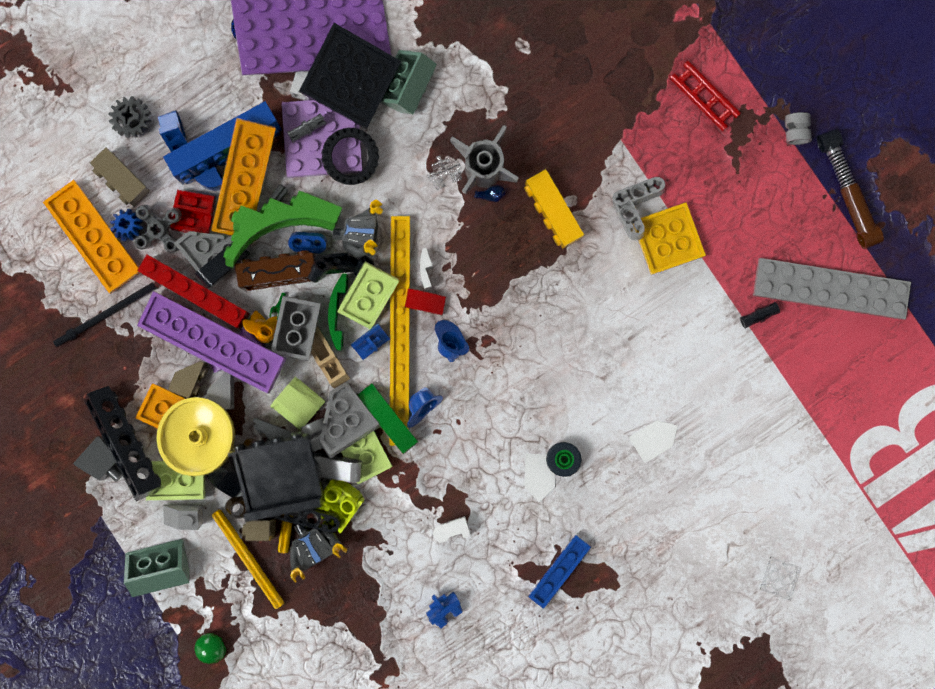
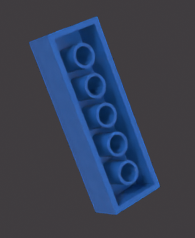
M266 101L163 156L173 176L182 184H190L196 180L194 177L218 165H225L236 118L275 127L274 138L277 137L282 129Z

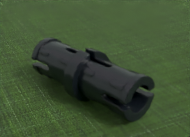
M774 302L764 308H757L754 312L740 317V322L745 329L758 322H765V319L780 313L779 306Z

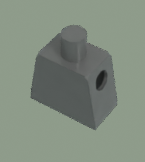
M97 436L73 463L76 467L99 481L105 480L109 476L117 482L122 477L102 436Z

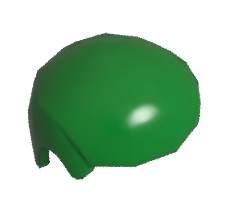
M213 633L203 634L197 639L194 647L196 657L206 664L218 663L224 658L226 652L222 638Z

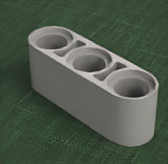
M314 453V457L319 463L317 466L319 477L346 482L360 481L361 460L341 456L330 458L328 454Z

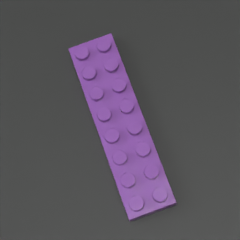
M153 291L137 324L138 327L265 393L271 392L287 359Z

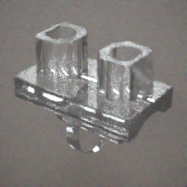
M439 155L436 157L437 163L431 166L433 170L439 167L440 169L427 174L428 180L438 190L446 186L443 177L448 174L452 183L462 180L460 171L462 167L458 162L445 167L444 165L451 162L449 158L442 160Z

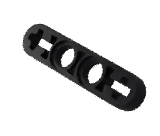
M317 508L298 511L299 516L295 518L289 514L271 517L331 533L337 531L341 523V519L337 514ZM314 513L317 515L318 520L310 522L307 515ZM322 516H324L323 523L319 524L322 519ZM330 519H334V523L336 524H333V526H329V522L327 521H330Z

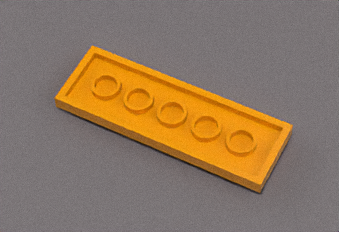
M236 118L211 230L213 232L233 235L235 230H233L231 219L234 212L239 211L241 205L254 211L257 210L276 130L275 127Z
M72 180L43 201V204L108 293L112 294L140 273L137 271L139 267L119 239L115 237L114 232L110 230L111 228L75 180Z

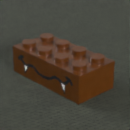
M309 250L299 251L298 255L290 256V253L279 254V258L271 259V256L260 257L259 261H252V259L240 260L239 264H235L238 287L246 292L311 282L308 279V275L311 272L316 256L313 253H309Z

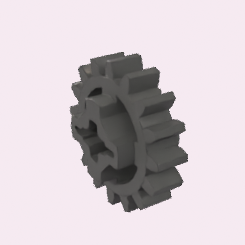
M131 96L128 100L126 97H123V102L116 100L117 106H111L114 111L108 113L113 118L109 120V123L113 125L112 129L115 132L118 131L120 136L125 134L126 138H130L132 134L137 138L138 132L143 135V129H149L146 123L152 121L147 117L151 115V112L146 110L148 106L145 103L142 104L143 101L141 99L135 100ZM136 107L140 109L141 114L137 113ZM119 120L123 122L124 128L119 124Z

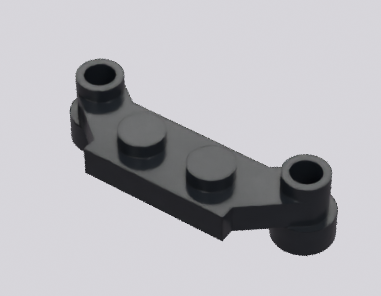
M348 252L317 255L308 279L311 282L317 283L321 277L327 274L354 272L355 276H357L365 261L373 266L374 261L368 256H363L358 260L350 256Z

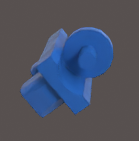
M377 323L353 342L351 346L364 360L374 351L377 352L378 348L390 340V338Z
M454 592L447 597L443 594L439 598L434 594L431 596L434 602L429 605L430 610L426 612V615L432 625L436 624L439 628H443L448 623L445 615L451 612L456 617L463 610Z

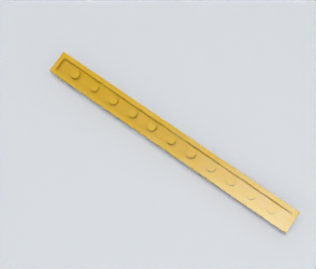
M391 216L390 275L399 279V283L390 296V407L407 427L409 421L410 309L405 308L408 288L410 289V216ZM389 438V446H396Z

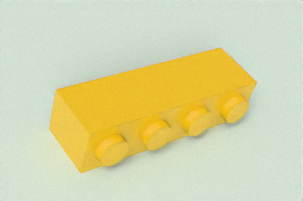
M545 169L526 180V187L524 189L529 197L532 196L535 200L534 206L539 214L542 212L545 217L543 220L548 230L551 229L553 231V239L557 246L561 245L564 249L582 239L584 233L547 170Z

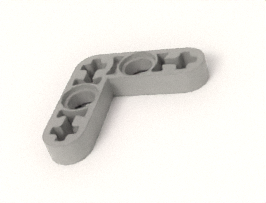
M654 177L618 190L613 194V206L630 239L640 240L645 233L644 224L634 205L661 196L665 191V181L662 178ZM656 184L657 186H660V188L657 189L656 187H653V185ZM636 190H641L644 192V195L637 197L633 193ZM625 212H632L634 216L627 219L623 214ZM633 223H634V226H635L636 230H639V233H636L635 231H633V226H632Z

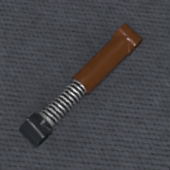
M833 129L818 135L816 138L817 145L822 153H826L829 156L830 162L834 166L833 169H835L834 172H836L835 175H838L839 184H842L841 187L843 188L840 192L857 230V240L863 249H867L884 241L883 233L880 227L875 224L858 182H853V176L850 175L852 173H849L850 169L848 170L849 166H846L848 163H845L847 160L844 161V154H841L843 152L841 151L843 139L837 129Z

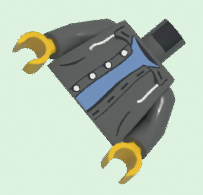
M373 200L370 208L356 216L345 219L344 229H333V240H342L344 250L356 258L366 255L374 257L375 247H378L376 244L378 221L375 215L376 213L382 214L383 209L380 207L382 203L378 200Z
M296 525L294 528L300 537L292 541L293 545L290 547L291 578L295 583L297 582L296 577L298 575L304 580L305 575L301 569L305 571L332 554L340 558L339 551L342 549L344 552H347V549L341 545V542L333 532H325L318 529L310 531L306 526Z

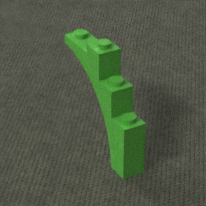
M300 190L297 196L292 197L290 205L270 198L268 204L264 203L261 213L241 205L239 211H235L231 219L233 230L235 231L231 238L233 243L231 247L226 248L224 253L226 266L233 268L240 255L249 245L261 236L277 229L306 225L333 231L341 215L342 207Z

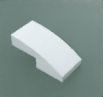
M423 248L420 270L423 286L426 291L432 289L426 270L432 269L433 266L427 249Z

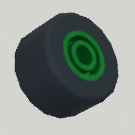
M560 442L551 446L547 452L546 462L550 471L555 475L568 477L578 471L582 458L578 448L573 444Z

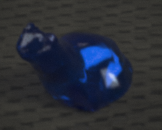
M493 185L486 191H475L474 198L498 202L505 195V189L502 185Z

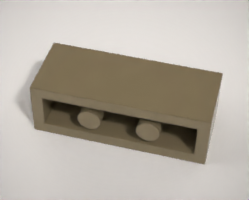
M107 147L90 162L94 167L92 171L100 179L104 177L107 180L105 184L113 192L117 190L121 194L119 199L126 205L130 203L135 207L150 192Z

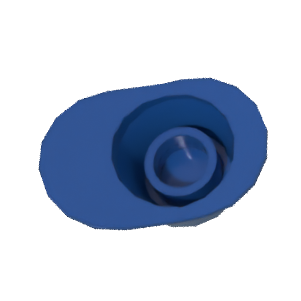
M440 320L435 324V332L439 339L438 351L449 362H454L460 355H465L469 352L467 342L460 329L454 323L448 320Z
M426 387L416 392L409 401V409L412 416L407 423V427L412 428L417 425L430 411L441 403L443 396H435Z

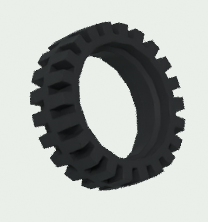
M357 128L337 130L327 138L323 145L324 147L321 152L323 167L327 174L339 183L346 185L363 183L375 173V169L378 167L379 150L376 142L363 130ZM348 137L356 138L364 143L369 157L363 171L350 176L338 171L332 160V152L335 145L340 140Z

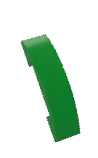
M344 273L335 284L328 309V325L331 339L335 348L342 352L344 332L337 331V309L339 307V294L346 295L348 289V275Z
M372 383L357 395L403 454L418 443L417 439Z

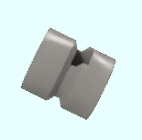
M793 113L785 116V127L789 129L786 132L787 144L800 145L812 141L811 130L808 129L811 125L809 113Z
M324 418L301 428L303 434L309 433L313 452L323 449L319 440Z

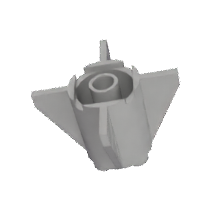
M503 125L494 141H476L469 147L454 137L450 139V142L465 158V174L468 177V182L462 190L464 194L475 185L489 188L498 180L518 181L519 177L503 168L504 155L499 145L507 129L505 125Z

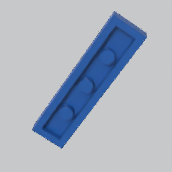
M574 535L528 597L544 609L590 550L591 546L577 535Z

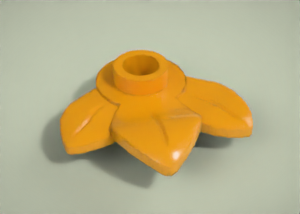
M255 310L250 320H243L245 330L255 335L258 341L269 343L274 338L277 325L276 316L266 320Z

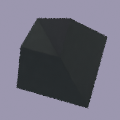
M229 456L219 469L206 475L215 488L231 498L236 497L241 491L233 456Z

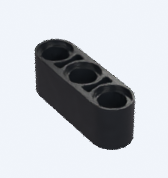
M226 248L195 273L207 289L233 269L226 266V258H224ZM248 249L240 255L236 264H239L240 260H244L251 254Z

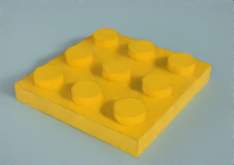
M687 203L641 218L645 233L643 238L638 241L651 275L706 256ZM633 223L632 225H633V227H634L635 232H636V233H639V230H636V228H635V226H634V223Z

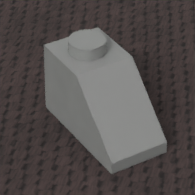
M224 372L207 390L204 398L218 403L225 410L234 409V376Z
M163 505L165 525L178 530H198L203 525V505Z

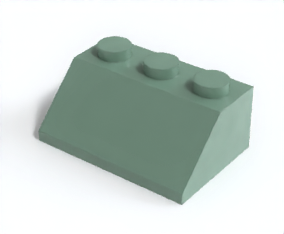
M399 50L395 58L399 59L401 63L380 103L401 113L413 115L418 108L420 99L426 91L428 82L433 76L437 64L422 52Z
M182 539L127 552L125 555L124 584L132 597L189 583V564Z

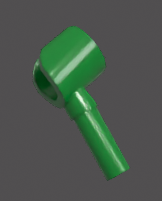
M285 293L281 294L276 306L271 308L269 317H271L272 313H277L279 316L282 297L286 296Z

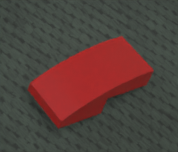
M408 288L405 308L443 316L446 297Z

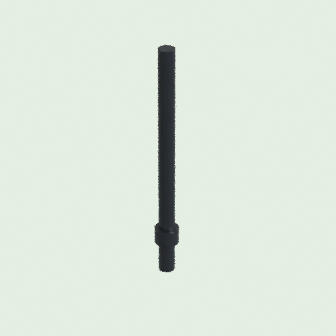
M152 282L78 327L70 328L65 331L66 334L53 341L54 345L59 347L69 340H75L79 337V334L157 289L156 285Z

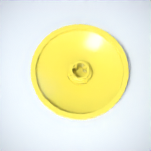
M194 397L177 402L164 414L157 430V446L162 459L171 469L187 476L207 475L219 469L229 458L228 453L233 449L235 442L234 425L227 411L218 403L205 398Z

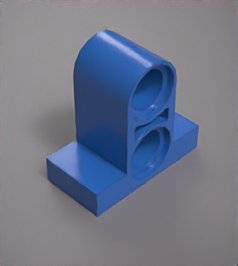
M177 110L158 116L160 135L171 152L189 143Z

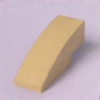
M317 326L311 354L323 371L329 384L335 389L348 381L350 377Z

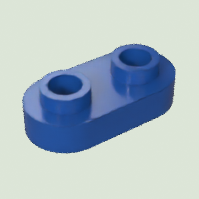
M294 232L289 238L288 245L295 252L309 250V253H322L326 249L327 239L320 233Z

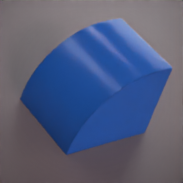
M216 167L194 177L199 184L208 190L219 191L221 189L223 178Z

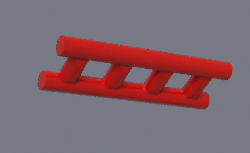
M686 61L683 65L686 71L679 77L674 73L669 79L721 131H724L728 127L725 121L731 115L737 118L741 112L689 61ZM691 75L699 82L693 90L684 83ZM704 89L713 95L707 103H704L698 97ZM718 101L726 108L719 117L711 110Z

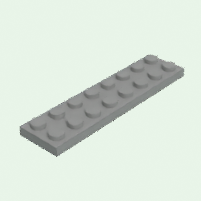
M759 258L753 296L905 320L911 282Z

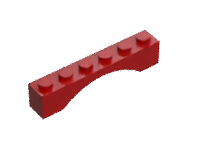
M146 254L137 270L238 329L243 327V320H247L251 314Z

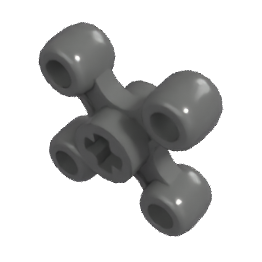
M140 205L136 209V216L140 220H144L148 226L145 234H140L135 238V246L141 250L147 249L153 239H160L167 252L174 253L179 249L174 244L178 239L170 235L169 226L181 220V211L178 208H170L166 211L164 218L158 219L153 215L152 208L149 205ZM158 225V228H161V231L159 232L158 229H155V226Z

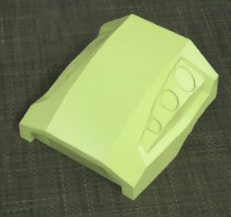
M295 377L278 395L270 407L301 431V428L308 423L326 401Z

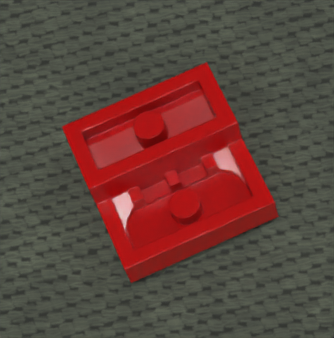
M177 190L173 208H178L181 211L182 218L179 222L171 224V230L185 233L193 231L210 234L215 196Z

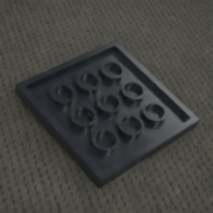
M333 23L298 92L367 129L401 61L338 24Z

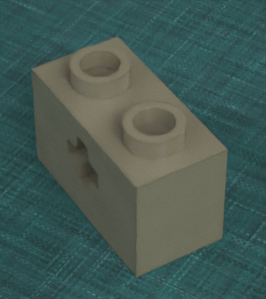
M263 518L243 524L242 535L245 536V541H270L275 538L276 519Z

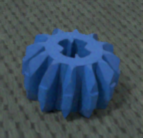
M121 209L119 211L120 215L113 214L116 219L111 220L110 223L115 226L110 230L116 232L115 237H121L122 241H127L128 238L133 241L134 235H140L137 231L144 229L143 226L139 225L143 220H140L136 216V212L133 213L131 209H127L126 212ZM129 222L130 225H127L129 227L127 229L124 228L125 223Z

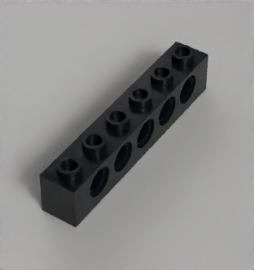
M109 386L87 393L84 402L135 501L157 493L161 487V479L158 474L154 473L150 458L145 456L141 441L136 439L134 427L128 423L125 410L122 407L120 408L116 393L111 391ZM102 407H108L111 411L107 412ZM116 423L120 428H114L111 424ZM120 440L127 441L128 445L121 444ZM128 457H135L137 462L130 461ZM137 474H144L146 479L139 478Z

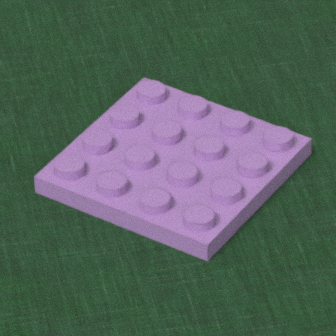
M314 100L282 102L287 178L328 175L321 160V152L327 138L337 130L343 128L360 129V126ZM321 113L326 125L312 131L311 135L307 134L293 143L287 132L301 125L302 121H308ZM344 138L333 148V164L342 174L360 173L363 171L361 141L356 138Z

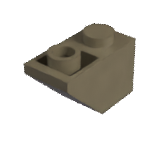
M200 361L176 371L168 390L186 398L197 397L201 390L199 384L208 373V363Z

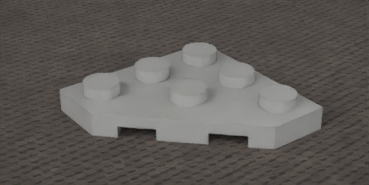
M189 231L174 242V244L195 270L198 271L233 241H231L232 236ZM249 245L247 249L251 254L245 259H250L253 255L256 254L253 248ZM235 267L231 271H229L225 276H223L219 281H217L214 285H212L210 288L214 287L221 280L227 277L230 273L236 270Z
M347 382L330 391L319 443L330 458L379 428V423Z

